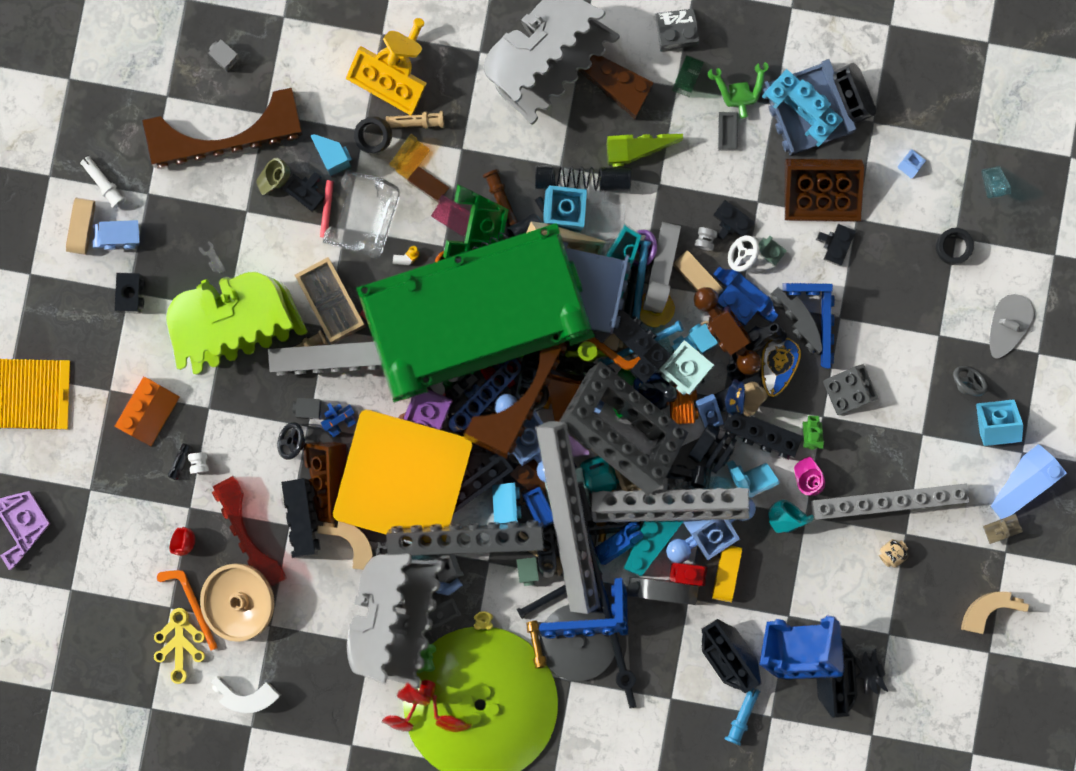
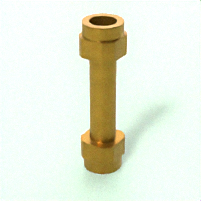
M530 621L526 623L527 633L531 635L535 654L533 662L536 669L544 668L547 666L546 656H543L538 635L539 624L538 621Z

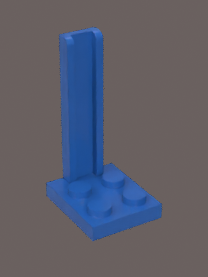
M782 283V291H787V295H801V291H806V295H820V291H822L821 366L823 368H831V364H834V353H831V345H834V334H831V326H834V314H831V307L835 305V296L831 295L833 284Z
M614 578L615 585L611 586V593L615 602L612 604V615H614L615 619L541 623L539 631L542 637L548 639L556 638V636L571 638L581 634L584 636H594L598 633L613 635L615 632H619L620 635H628L627 589L623 579Z

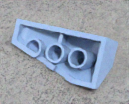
M1038 444L1021 458L1018 466L1012 472L1007 483L990 507L1000 519L1011 516L1067 473L1058 461Z

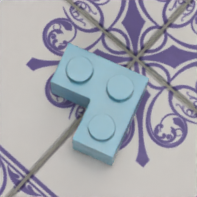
M699 323L690 329L687 337L683 338V336H680L672 341L674 345L671 346V349L675 352L685 340L703 355L714 348L718 342L708 330L706 323L702 326Z

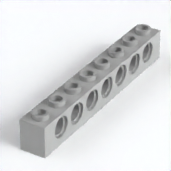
M967 483L813 500L811 501L812 515L814 516L813 520L963 504L969 503Z
M748 488L660 489L653 491L649 495L642 490L592 492L591 512L593 522L749 519Z

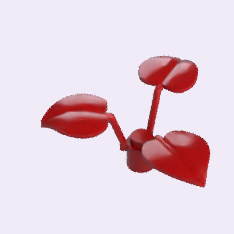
M422 680L419 691L407 683L397 693V697L400 700L413 704L407 718L403 719L400 716L391 715L382 719V723L393 729L404 732L411 731L414 725L409 720L417 705H429L432 700L434 718L437 720L435 724L439 728L450 732H462L469 729L472 725L466 724L452 716L438 715L437 696L434 695L436 683L430 680Z

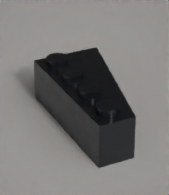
M305 478L283 481L281 484L284 505L288 511L286 512L288 527L291 529L289 531V542L294 548V551H291L292 558L318 555V550H321L319 539L315 537V531H318L316 520L312 519L311 512H315L313 500H309L308 493H311L310 482H306Z

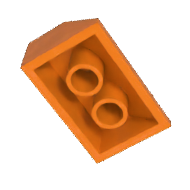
M143 376L115 427L152 446L180 396Z

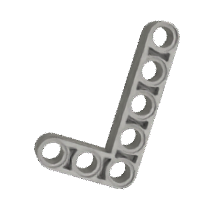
M666 222L661 224L657 241V252L653 259L643 310L662 314L670 291L669 280L681 229L679 225Z

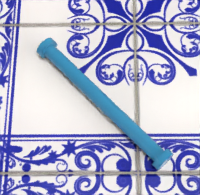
M640 240L639 242L641 249L632 317L635 315L639 320L648 247L651 245V241Z
M678 320L674 325L656 333L657 337L655 340L659 341L678 331H684L682 323ZM629 347L617 352L622 358L634 353ZM609 357L598 359V363L601 361L606 366L614 363Z

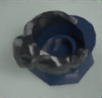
M654 373L646 383H643L639 378L634 379L633 388L660 410L667 408L669 402H675L677 398L676 388L669 385V382L661 377L662 374Z

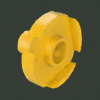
M644 293L642 296L640 320L648 327H664L671 321L675 313V305L671 296L668 295L662 314H654L652 311L643 310L646 293Z

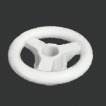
M742 236L730 247L728 263L734 271H745L757 260L759 245L754 237ZM743 242H751L753 249L745 248ZM738 247V250H739V252H738V257H737L736 261L734 262V259H733V257H734V252H735L736 248Z

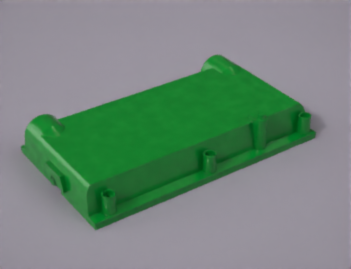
M557 223L357 287L393 403L426 393L429 386L569 341L571 346L595 338L580 292H583L582 285L573 260L569 261ZM542 231H546L547 234H546V235H542L541 232H542ZM460 258L461 262L457 263L456 259ZM363 289H368V292L363 293ZM555 335H558L559 339L554 340L553 337ZM424 378H429V382L425 383Z

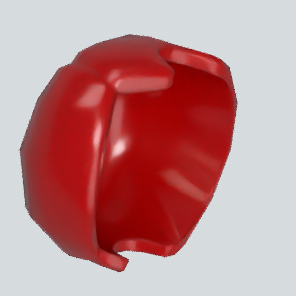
M186 527L176 528L169 545L170 553L178 556L189 554L195 545V534L193 531Z

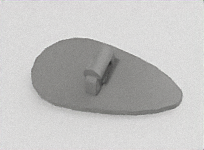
M1017 294L1007 295L996 306L989 337L991 355L996 359L1006 355L1016 346L1033 320V306L1024 296Z

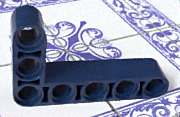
M516 358L492 366L496 371L449 420V427L452 431L458 433L466 429L473 416H479L521 371V364ZM507 365H511L513 367V373L507 370ZM494 378H498L501 381V386L495 384ZM482 391L488 394V400L482 397ZM469 405L475 406L476 413H472L469 410ZM456 418H460L463 421V427L456 423Z

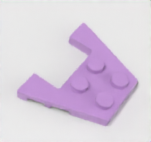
M31 491L0 498V517L17 543L16 546L0 555L9 570H12L50 525L49 520Z

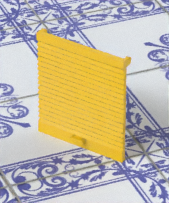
M0 359V428L68 429L70 361Z

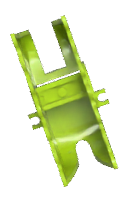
M258 272L243 273L232 279L229 277L222 278L219 282L222 291L221 296L209 283L208 279L202 280L196 289L177 295L169 305L166 316L177 369H184L187 366V358L190 357L192 371L196 375L203 371V363L206 361L211 367H218L222 355H225L227 360L234 361L238 357L237 351L239 349H242L245 354L251 355L255 351V343L257 342L263 348H269L272 345L273 336H277L280 341L286 342L289 339L291 329H294L298 335H305L308 332L288 288L282 282Z

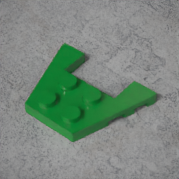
M457 185L454 202L472 205L465 241L446 240L443 257L446 259L466 251H472L474 246L481 248L482 242L490 245V237L498 240V233H504L509 211L506 207L461 185ZM500 234V235H499L500 241H502V240H503V234ZM491 239V244L497 242L496 240Z

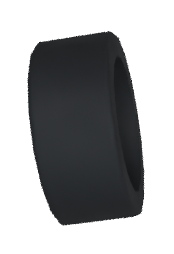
M368 117L356 125L354 140L362 151L378 153L390 145L392 130L386 120L380 117ZM369 124H376L382 129L383 140L377 146H370L364 140L363 131Z
M950 228L944 231L936 243V252L939 258L950 265H959L965 262L972 255L974 249V241L971 235L961 228ZM957 235L964 239L966 250L963 255L951 257L945 252L944 242L949 236Z

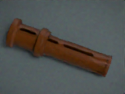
M495 169L485 173L483 178H486L490 187L489 192L494 195L497 203L509 209L506 226L510 227L518 221L504 191L506 186L502 184L498 175L499 170Z

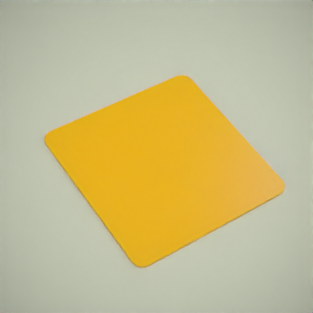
M363 410L359 415L334 507V518L337 521L386 534L393 526L411 528L413 525H422V528H426L433 524H441L442 527H449L471 452L472 442L465 439L464 436L375 411ZM442 535V540L446 542L447 535ZM409 536L403 537L404 540L412 542ZM422 536L424 542H432L429 536Z

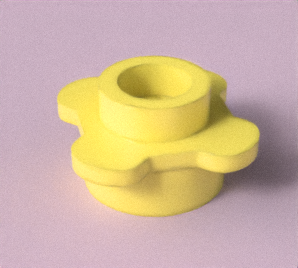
M485 611L477 613L474 616V620H476L474 628L476 630L492 629L493 624L491 620L493 615Z

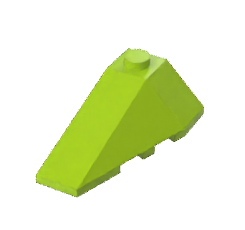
M644 134L637 138H634L633 135L608 136L606 143L608 166L613 165V167L622 168L624 164H629L681 142L683 134L657 135V138H653L650 134Z

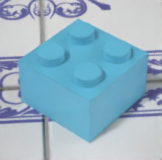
M549 185L545 191L543 223L551 225L557 223L560 228L580 232L585 224L587 190Z

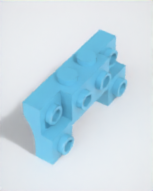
M787 69L762 95L764 99L768 97L775 103L773 106L775 109L783 101L786 102L812 125L805 135L808 137L810 134L818 142L816 144L818 147L843 121V118L830 108L831 104L824 95L814 90L811 83L805 82L803 79L801 81L797 79Z

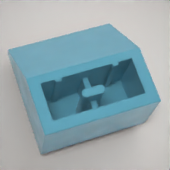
M515 483L492 485L494 522L505 524L510 521H518L517 519L521 518V507L516 504V499H520L519 487H515Z

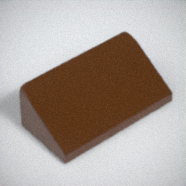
M419 166L407 179L408 183L437 203L441 201L449 190L447 185Z

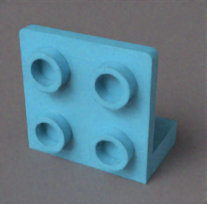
M734 460L726 463L734 484L737 488H748L749 498L780 484L767 463L746 472L743 471L741 465L737 466Z

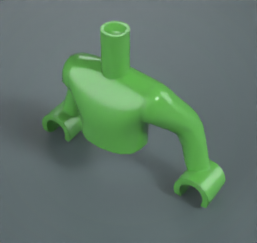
M766 62L763 64L764 70L760 69L759 63L755 66V71L758 74L753 92L750 91L748 82L731 84L728 91L720 76L721 70L719 68L716 69L717 76L713 75L712 69L708 72V77L716 81L725 104L728 107H739L741 119L748 117L746 106L755 104L760 96L764 83V73L769 67Z

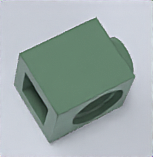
M536 557L517 560L519 583L523 582L524 586L535 585V581L539 580Z

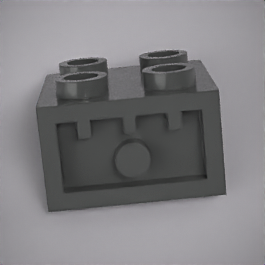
M864 364L823 380L837 415L878 399Z

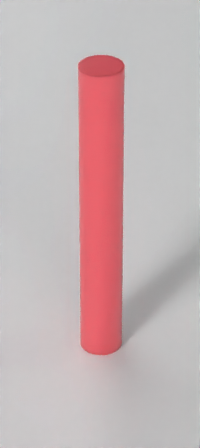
M330 180L326 181L320 233L322 238H328L334 181Z

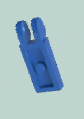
M638 521L627 524L625 528L594 548L600 564H608L632 548L635 543L644 537L642 531L635 532L640 527Z

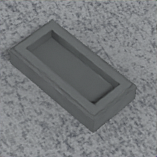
M719 112L718 150L737 151L738 112Z

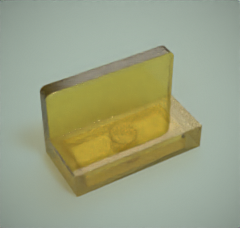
M410 134L389 166L405 179H408L422 163L430 149L419 142L417 137Z

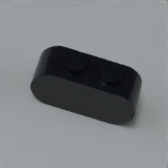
M850 63L833 72V80L849 118L854 123H858L874 116L876 107L860 68L855 63Z

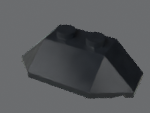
M719 619L702 628V652L724 684L741 690L744 693L751 691L761 684L758 660L736 628Z
M842 638L843 675L839 677L816 678L818 699L832 718L850 716V710L857 698L855 656L844 638Z

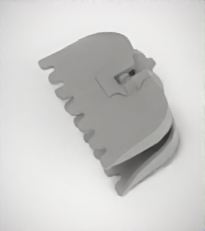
M542 0L529 15L526 14L521 19L522 25L530 37L528 38L519 30H514L509 34L505 33L502 39L489 51L484 63V72L488 79L495 84L498 93L532 125L538 120L536 111L538 109L548 110L551 107L549 98L553 95L557 97L562 96L565 93L563 84L565 82L575 83L578 80L576 71L580 68L584 70L589 69L592 65L590 57L592 55L602 56L605 53L603 44L605 42H616L620 35L598 21L605 16V11L584 0Z
M411 554L377 555L366 564L360 580L359 593L355 598L354 605L368 607L369 609L367 617L355 616L349 625L347 639L349 665L354 673L375 679L381 683L386 684L387 679L404 684L409 683L414 688L419 689L421 680L416 675V672L424 666V658L420 656V652L428 647V639L424 637V633L432 627V620L428 618V613L436 607V601L432 598V593L439 590L440 582L436 579V574L443 570L444 561L411 560Z

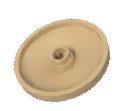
M234 563L222 566L210 574L201 591L200 606L205 622L215 634L229 641H245L262 633L270 623L274 612V596L269 582L261 572L249 565Z

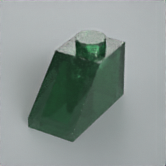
M686 55L672 91L690 97L704 62Z

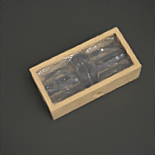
M329 257L295 274L300 287L332 345L366 327Z

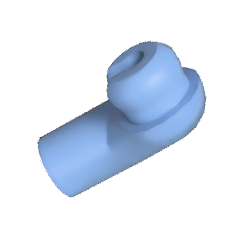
M458 578L450 584L440 582L439 590L436 593L449 596L463 585Z

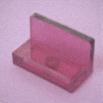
M442 195L438 200L439 204L431 215L432 218L459 235L464 236L471 212Z

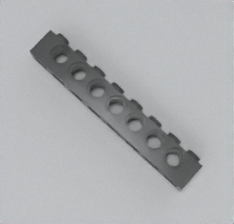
M530 520L525 524H519L518 521H510L507 524L490 522L488 525L470 523L469 526H461L459 523L450 524L449 527L433 524L426 528H422V525H413L411 528L393 526L386 533L388 555L543 550L545 546L544 524L538 523L537 520ZM505 532L509 535V539L503 540L499 534ZM519 532H526L529 538H520ZM486 533L490 539L484 541L481 539L480 534ZM442 535L450 536L451 541H443ZM461 535H469L470 541H463ZM409 536L412 539V543H405L403 537ZM422 536H429L432 542H424Z

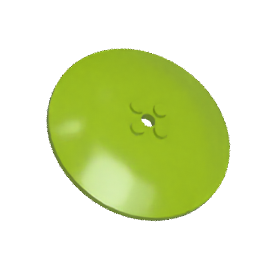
M474 627L459 629L444 635L432 643L436 647V651L432 653L435 670L432 672L424 671L420 674L416 673L421 681L430 680L436 683L434 695L437 696L436 703L439 716H452L466 724L472 725L469 729L462 732L443 730L435 724L437 720L434 718L433 701L431 700L429 705L418 704L409 720L414 725L413 730L408 732L421 755L440 771H521L531 764L547 745L553 733L558 712V696L553 675L548 666L539 669L535 668L533 646L516 634L495 627L490 630H476ZM483 699L486 702L485 709L477 710L475 708V701ZM403 701L404 718H407L413 704Z

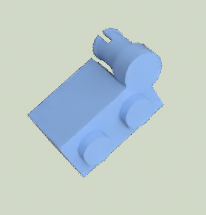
M138 220L99 222V230L98 224L93 225L94 240H92V248L116 250V247L124 246V249H135V246H139Z

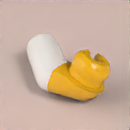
M411 246L405 255H393V264L411 265L419 257L418 248Z

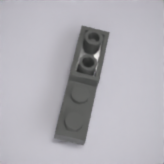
M777 287L771 293L773 296L771 299L777 306H782L786 310L785 314L790 320L793 321L795 319L796 323L792 326V333L799 340L802 338L807 343L805 347L812 354L816 353L818 355L822 351L821 339L810 312L798 296L790 300Z

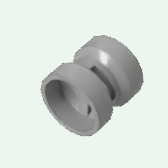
M699 227V238L694 246L703 250L713 251V240L717 237L718 232L709 228Z

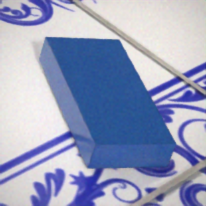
M540 487L522 495L534 520H537L538 523H543L544 528L554 524L551 507Z

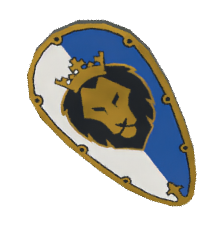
M788 338L780 344L770 340L763 349L761 365L762 383L764 390L770 398L777 397L787 388L801 359V350L798 344Z

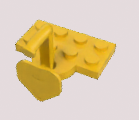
M421 18L414 19V25L408 37L397 31H389L383 38L387 47L382 49L377 55L360 46L346 76L348 81L409 115L414 113L427 85L426 82L411 74L412 65L409 57L416 58L422 51L421 45L416 42L420 30L425 24Z

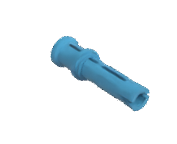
M752 689L747 692L736 720L731 722L732 728L729 735L725 737V740L741 746V738L744 731L748 729L746 724L761 691L757 689L754 691Z

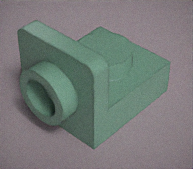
M769 236L767 239L763 237L758 244L760 248L759 255L773 266H776L787 250L772 239L773 237Z

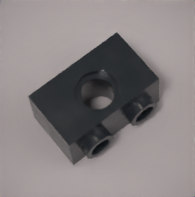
M116 273L115 311L117 313L141 314V309H144V297L141 296L142 290H145V279L142 278L143 276L140 273ZM134 289L135 295L132 298H127V290Z

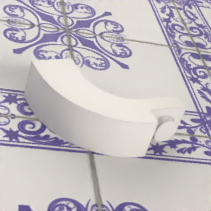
M219 676L211 682L214 685L212 687L218 695H224L219 702L226 708L240 713H253L263 710L272 705L281 696L269 682H266L252 695L236 693Z

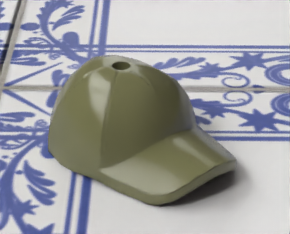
M273 158L257 178V186L262 195L265 196L275 188H281L287 183L291 170L283 160Z

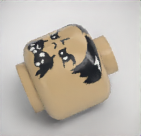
M891 539L880 548L881 554L879 557L887 567L896 568L908 558L906 552L908 547L902 540L898 542L895 539Z

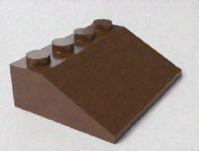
M786 159L784 219L802 221H861L864 164L862 159Z

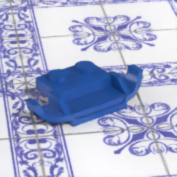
M721 267L714 272L716 279L727 287L719 296L718 304L723 308L729 305L743 325H746L756 312L772 323L778 317L770 297L747 280L740 272Z

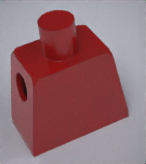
M671 563L669 582L705 586L708 567Z

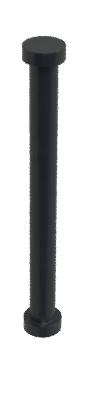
M566 585L521 609L520 607L516 610L521 619L525 618V615L567 593Z

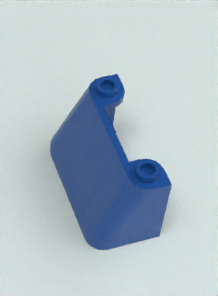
M826 616L821 619L820 625L791 627L782 619L768 621L766 623L759 665L780 679L842 676L844 661L840 622L834 616Z

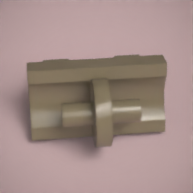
M1016 514L983 526L989 544L1023 532Z

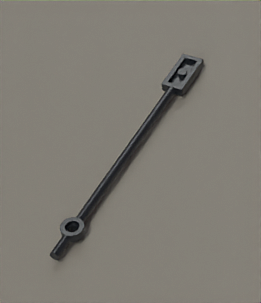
M579 482L578 489L596 586L605 619H613L587 522L593 520L584 484ZM615 632L613 635H610L619 668V672L616 675V683L621 689L625 690L629 708H635L637 705L632 687L635 685L636 678L626 668L618 634ZM628 676V681L623 682L622 677Z

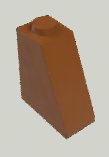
M550 374L552 379L548 385L554 421L560 422L582 381Z

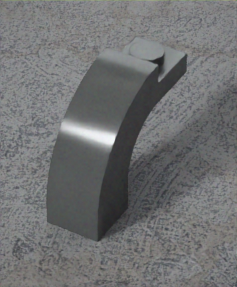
M630 577L627 596L696 605L699 586Z

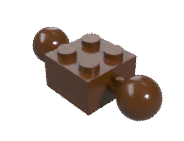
M702 287L698 289L694 295V304L700 311L709 313L708 330L713 337L717 335L720 342L718 344L723 352H728L730 355L733 353L737 354V366L743 374L753 375L757 373L762 365L761 357L755 351L747 350L745 347L750 343V336L729 305L721 310L717 306L718 295L712 288Z

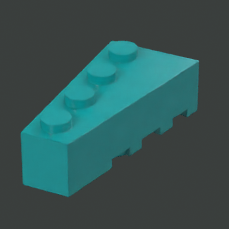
M624 224L605 256L625 260L626 255H629L628 262L631 263L632 267L641 239V233ZM625 274L624 280L627 281L629 274Z
M685 520L644 521L640 528L644 537L632 547L623 569L642 576Z

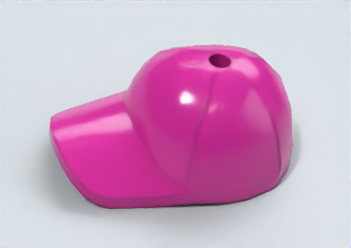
M806 457L794 466L797 486L803 494L815 496L824 490V474L813 458Z

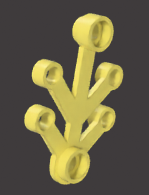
M183 608L174 609L170 614V622L154 635V640L157 643H163L167 638L166 635L175 628V636L160 651L154 654L156 662H164L166 656L175 648V670L170 675L172 682L175 684H181L187 679V673L183 670V647L193 656L195 662H202L205 659L204 652L197 650L183 636L184 627L193 636V640L196 643H201L205 639L203 632L198 631L189 622V614ZM178 614L183 616L182 621L176 619ZM159 633L164 636L162 641L157 639ZM198 633L202 635L200 641L196 640V634ZM158 653L163 654L164 657L162 660L157 659ZM197 653L202 654L201 660L196 659L195 655ZM178 672H181L183 675L181 680L176 678Z

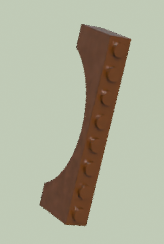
M292 87L273 91L268 107L262 116L247 130L226 139L200 140L191 138L176 131L161 116L142 120L151 164L154 168L157 167L158 169L168 168L169 164L174 163L176 165H183L188 163L187 160L195 159V161L205 160L206 156L210 155L214 157L225 155L224 152L228 151L237 153L243 151V148L246 147L256 149L262 147V144L265 143L274 145L280 143V140L287 138L288 141L299 139V136L303 135Z
M555 335L553 339L558 340L559 336ZM564 342L540 350L538 371L525 395L515 404L501 412L487 416H473L465 432V439L506 459L509 454L513 455L517 447L515 442L518 437L521 438L526 430L524 424L527 420H531L535 412L533 407L535 403H540L543 397L541 391L544 386L548 387L552 379L550 374L553 369L557 370L561 361L558 358L561 353L565 354L569 343Z

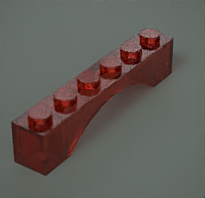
M231 476L212 486L214 489L212 494L216 502L220 501L223 506L221 512L224 518H229L232 524L229 526L234 536H238L240 540L238 545L242 553L246 552L249 560H247L248 565L261 572L271 587L288 579L280 563L262 553L248 536L242 517L244 492L236 477Z

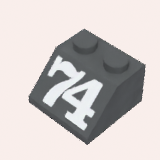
M693 9L655 13L660 51L698 46L699 36Z

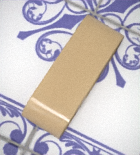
M74 199L66 241V252L87 254L95 213L94 200Z
M685 251L673 262V266L696 291L702 287H710L716 291L718 296L724 292L718 282L690 252Z

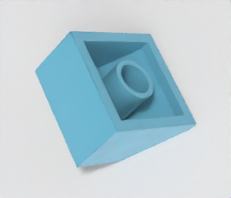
M315 134L311 135L330 176L351 166L349 161L352 158L346 146L342 147L339 142Z
M1015 399L976 404L979 432L984 446L1022 442L1023 422Z

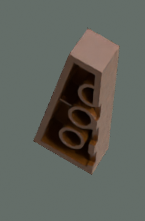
M592 55L590 57L591 67L587 70L580 68L578 71L636 120L654 82L603 56Z

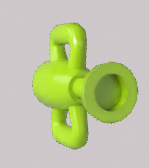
M588 341L580 344L578 350H567L565 352V357L579 358L582 361L592 363L597 357H608L597 349L595 344Z

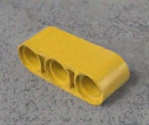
M730 545L721 551L712 599L732 602L742 553L741 547Z

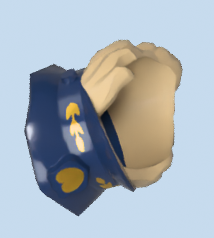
M734 379L725 398L727 413L735 415L738 412L746 416L754 415L768 395L757 382L744 384V382Z

